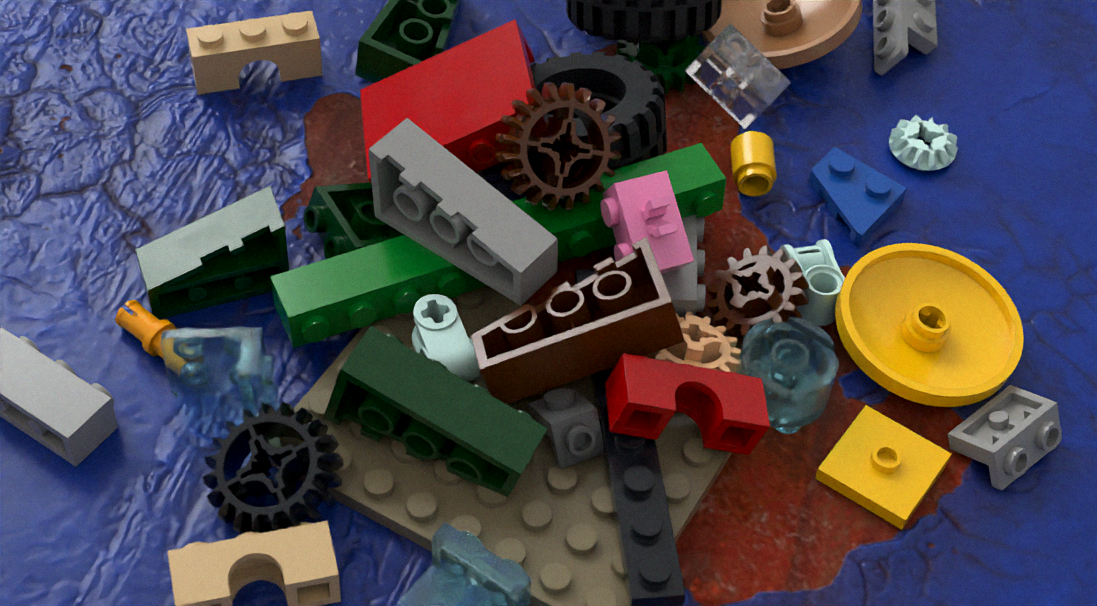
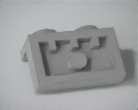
M1009 385L948 433L950 449L989 465L992 487L1003 490L1018 477L1022 476L1047 453L1054 450L1061 442L1062 429L1059 420L1058 404L1050 399Z

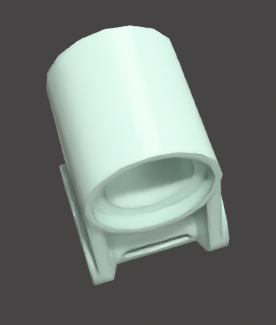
M822 239L812 246L793 248L790 244L780 246V249L785 251L789 259L794 258L809 283V287L803 290L809 299V303L797 306L802 319L815 326H825L834 322L836 299L845 277L836 262L830 242Z
M429 294L421 297L415 303L413 309L416 326L412 332V345L415 351L428 359L439 361L448 371L467 382L478 380L480 369L474 345L465 331L454 302L448 297L439 294Z

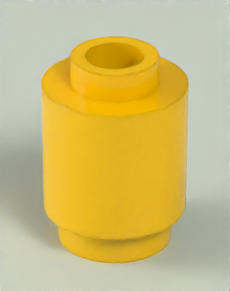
M748 131L740 134L733 139L730 145L733 181L744 195H764L772 189L777 176L773 141L767 134L762 132Z

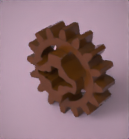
M762 246L759 254L754 256L749 248H746L743 253L744 259L738 262L735 258L729 257L727 260L731 268L727 272L716 270L714 273L720 283L708 286V292L714 299L707 303V307L714 315L712 319L717 326H725L727 328L726 333L730 337H736L738 340L742 336L748 345H753L757 335H762L766 342L769 343L772 342L773 331L779 329L785 335L789 332L786 325L789 319L796 321L802 319L797 306L809 303V299L803 291L809 287V283L794 258L789 259L784 250L779 249L773 255L767 246Z

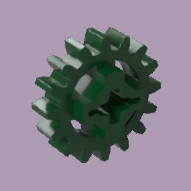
M698 35L694 37L686 36L683 40L677 41L662 40L659 43H650V41L629 43L626 40H617L616 54L626 56L630 62L636 60L648 70H651L660 81V85L664 89V95H668L670 87L683 92L685 82L691 85L696 84L697 76L703 73L705 46L699 45L700 37Z

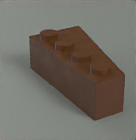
M647 237L632 244L634 252L615 262L609 257L593 266L595 274L574 286H571L566 281L551 290L552 294L548 297L547 301L540 305L532 307L529 304H525L471 335L479 369L493 397L505 404H509L614 367L623 353L646 356L685 342L671 297Z

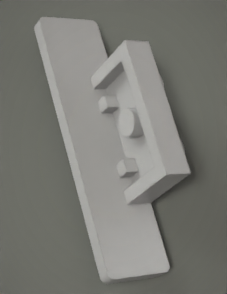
M873 0L874 72L882 76L908 54V44L925 55L938 46L935 0Z

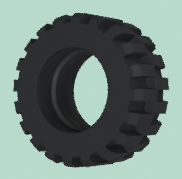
M566 0V13L577 29L586 31L588 35L594 37L602 36L606 40L612 41L626 40L629 43H638L639 41L659 43L662 40H683L686 36L694 37L700 35L702 31L711 29L721 16L722 0Z
M582 52L570 53V56L559 58L557 55L547 58L544 63L538 64L535 62L530 65L535 88L541 94L544 83H555L559 90L562 83L565 82L572 83L575 92L580 88L589 89L591 91L590 101L597 98L602 99L606 103L601 115L608 113L613 114L616 118L615 122L607 130L619 132L621 136L617 142L610 143V149L619 151L621 157L616 160L609 159L608 167L615 170L666 153L668 142L664 89L651 70H648L636 60L630 62L626 56L618 54L612 57L607 56L605 52H593V54L582 55ZM554 110L543 115L546 123H548V117H553ZM573 113L572 120L577 122L576 134L583 143H588L586 128L581 119ZM554 140L553 144H541V146L551 148L552 151L561 153L563 149H575L574 146L565 145L564 142ZM527 150L528 161L533 172L543 181L544 172L540 171L541 159L539 154L534 150ZM585 159L575 161L570 167L568 177H563V181L575 175L582 167ZM504 162L505 167L510 164V162Z

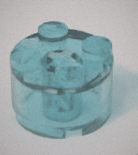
M789 317L788 322L772 323L773 318L757 323L746 334L742 343L736 373L762 378L770 426L775 427L781 433L791 434L797 432L800 427L815 421L826 409L838 371L839 360L836 358L834 352L835 344L831 337L816 324L794 317Z

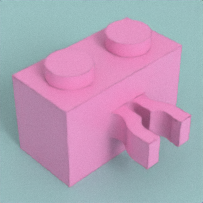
M667 170L614 183L602 193V217L608 227H612L617 243L614 246L615 261L634 252L632 244L645 237L648 238L661 274L679 270L694 261Z

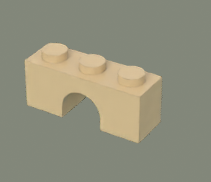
M312 11L186 29L191 67L198 95L240 88V71L247 64L257 60H267L275 63L278 67L281 82L322 76L320 37Z
M328 521L317 523L300 522L301 525L296 527L290 526L286 529L265 533L247 532L233 539L212 543L194 542L183 548L168 551L175 606H233L236 593L244 585L258 580L270 581L278 585L286 596L287 606H321L341 602L339 573Z

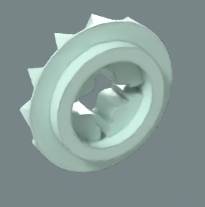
M916 115L910 121L900 119L896 128L892 129L889 138V146L894 156L905 165L919 170L932 171L948 166L954 160L958 150L956 147L957 136L948 132V124L937 125L934 123L933 117L928 121H922ZM923 137L926 142H931L930 148L928 145H925L923 140L917 138Z

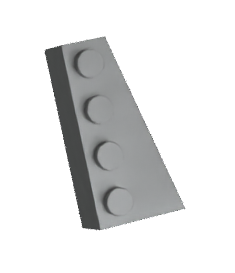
M408 118L368 149L376 218L520 306L557 272L558 239Z

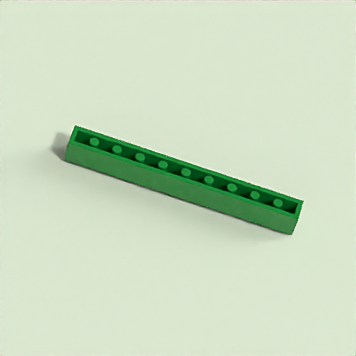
M702 143L615 169L616 175L613 177L601 175L599 178L606 191L614 183L667 170L681 218L695 214L696 218L706 217L723 209L726 177ZM588 188L590 202L583 204L575 198L573 209L570 210L563 209L559 202L554 210H548L543 208L542 200L537 205H532L526 202V197L512 202L558 239L557 263L617 244L612 227H608L605 224L601 213L602 193L605 191L599 193ZM406 235L270 276L275 308L293 348L319 342L327 337L355 328L366 327L373 322L401 313L412 312L415 303L421 297L429 294H439L452 299L463 293L488 286Z

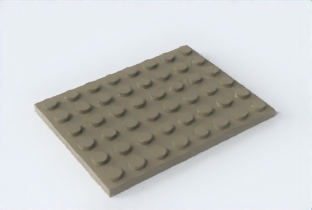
M487 286L463 293L451 299L457 307L465 331L471 340L473 333L524 306V304L520 306ZM413 311L401 313L362 327L295 406V413L302 407L311 412L313 420L322 419L328 426L326 435L332 434L339 443V447L334 453H338L343 458L344 466L333 472L342 478L343 486L328 488L327 490L336 501L531 606H630L604 453L561 468L555 462L551 439L544 434L509 497H506L448 472L446 461L435 458L432 460L425 459L423 462L407 455L406 447L399 441L383 435L381 440L377 442L361 435L360 429L362 426L345 418L339 425L323 419L341 367L370 326L383 333L396 336L405 346L415 351L412 345V332L416 326ZM480 371L479 379L469 383L482 386L489 391ZM590 375L507 405L515 410H522L530 414L528 403L542 399L551 390L573 388L595 406ZM677 411L658 439L655 440L675 544L733 453L703 448L702 435L698 425L689 416ZM278 437L269 440L270 444L276 448L289 444L295 447L303 443V441L292 437ZM269 457L272 466H279ZM308 473L300 477L299 481L304 483Z

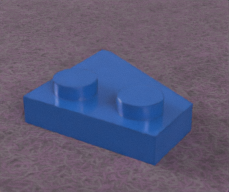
M836 147L829 151L811 169L808 180L818 196L826 200L827 208L834 218L842 217L851 230L849 238L858 247L904 200L907 191L906 187Z

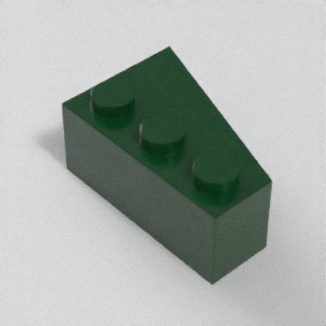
M270 186L135 249L141 280L151 314L158 319L273 292L270 276L289 271L285 225Z

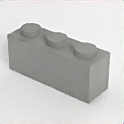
M1 327L0 416L77 467L118 428L113 408V397L100 384L93 383L90 385L79 378L74 370L60 359L53 361L42 354L39 348L27 337L21 336L18 338Z

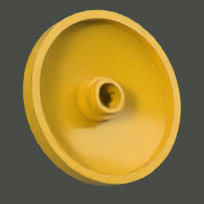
M899 243L871 251L859 259L849 270L836 299L835 320L837 330L850 357L877 384L913 402L936 407H960L980 402L993 395L1006 383L1016 368L1022 354L1024 341L1023 327L1017 308L1008 293L994 277L966 257L944 248L919 243Z

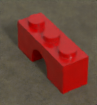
M623 353L605 382L609 429L613 433L657 440L677 411L689 416L698 425L702 435L703 448L749 455L770 427L762 378Z

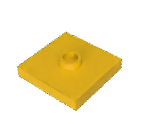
M865 405L819 466L815 479L902 530L948 464L952 453Z

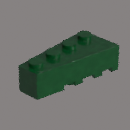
M389 0L359 40L355 75L371 83H376L446 51L461 0Z
M372 326L368 328L341 367L323 419L337 425L344 418L362 426L360 429L361 435L377 442L381 440L383 435L399 441L406 447L407 455L423 462L425 459L432 460L435 458L446 461L448 472L506 497H509L548 429L536 422L527 412L515 410L493 397L484 387L465 381L448 371L439 361L422 356L405 346L396 336L383 333Z

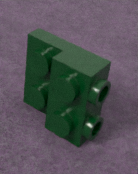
M370 182L315 186L309 204L304 211V225L308 232L318 233L324 242V255L326 259L404 235L375 217L372 184Z

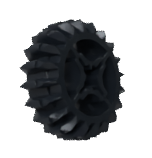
M262 402L260 413L257 417L249 409H243L242 418L244 422L239 426L232 421H225V427L230 434L226 439L212 437L213 445L220 451L218 454L204 457L205 464L214 471L202 477L204 484L209 489H213L207 498L214 508H220L218 517L225 524L233 522V529L240 535L249 531L265 533L286 529L288 526L296 527L301 525L300 522H303L308 516L315 522H322L323 516L317 508L321 503L327 506L335 505V498L327 490L328 488L343 486L342 478L333 471L344 466L343 458L338 453H334L339 447V443L332 434L326 435L328 426L322 419L313 420V415L306 408L301 407L295 413L294 408L285 402H282L277 412L269 403ZM278 437H292L303 441V443L295 447L289 444L276 448L270 444L269 440ZM251 452V457L247 465L241 468L244 460ZM269 457L279 465L275 466L279 470L275 475L279 487L267 477L272 476L268 472L272 468ZM308 473L304 483L296 492V483L299 478ZM266 494H272L279 504L270 507H255L245 504L243 500L252 495L258 498Z

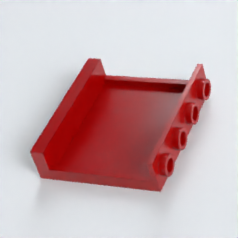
M516 19L360 90L367 174L371 184L368 149L406 118L411 120L475 173L501 162L496 160L495 155L499 151L507 150V144L496 141L495 136L497 133L508 134L510 129L509 126L501 122V117L503 115L516 117L517 113L512 108L511 102L517 99L528 105L526 91L530 88L536 89L530 64L535 62L534 54ZM543 116L533 126L530 132L531 135L538 134L546 128L547 123Z

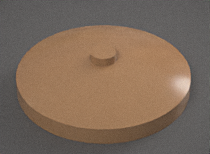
M722 0L720 18L711 29L702 31V37L706 47L715 57L732 66L751 70L790 68L818 59L842 44L852 34L860 21L862 0Z

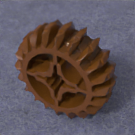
M563 82L559 90L555 83H544L542 94L537 89H528L526 91L528 105L521 100L515 99L511 102V105L517 116L503 115L501 117V122L510 127L508 134L497 133L495 136L496 141L507 144V150L499 151L495 155L497 161L510 162L501 172L502 178L506 180L515 179L511 188L515 194L521 195L526 193V202L532 205H537L542 200L543 208L548 210H554L558 202L563 209H573L575 198L583 204L590 202L588 188L601 193L605 191L604 185L599 179L601 175L608 177L616 175L615 171L607 166L609 159L616 160L621 157L619 151L610 149V143L620 140V133L607 130L615 122L616 118L613 114L601 115L606 103L602 99L597 98L590 101L591 91L587 88H580L575 92L572 83ZM554 110L553 117H548L546 128L538 134L531 135L530 132L535 123L543 115ZM573 113L583 122L588 135V143H583L576 134L577 122L572 120ZM554 140L564 142L565 145L574 146L575 149H563L561 153L552 151L551 148L541 146V144H553ZM527 149L534 150L539 154L541 159L540 171L544 172L543 181L533 172L528 161ZM579 159H585L579 171L568 180L563 181V177H568L571 165Z

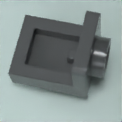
M554 389L547 392L542 399L528 403L530 415L536 422L548 428L545 434L551 439L555 462L561 468L604 452L597 407L575 389Z

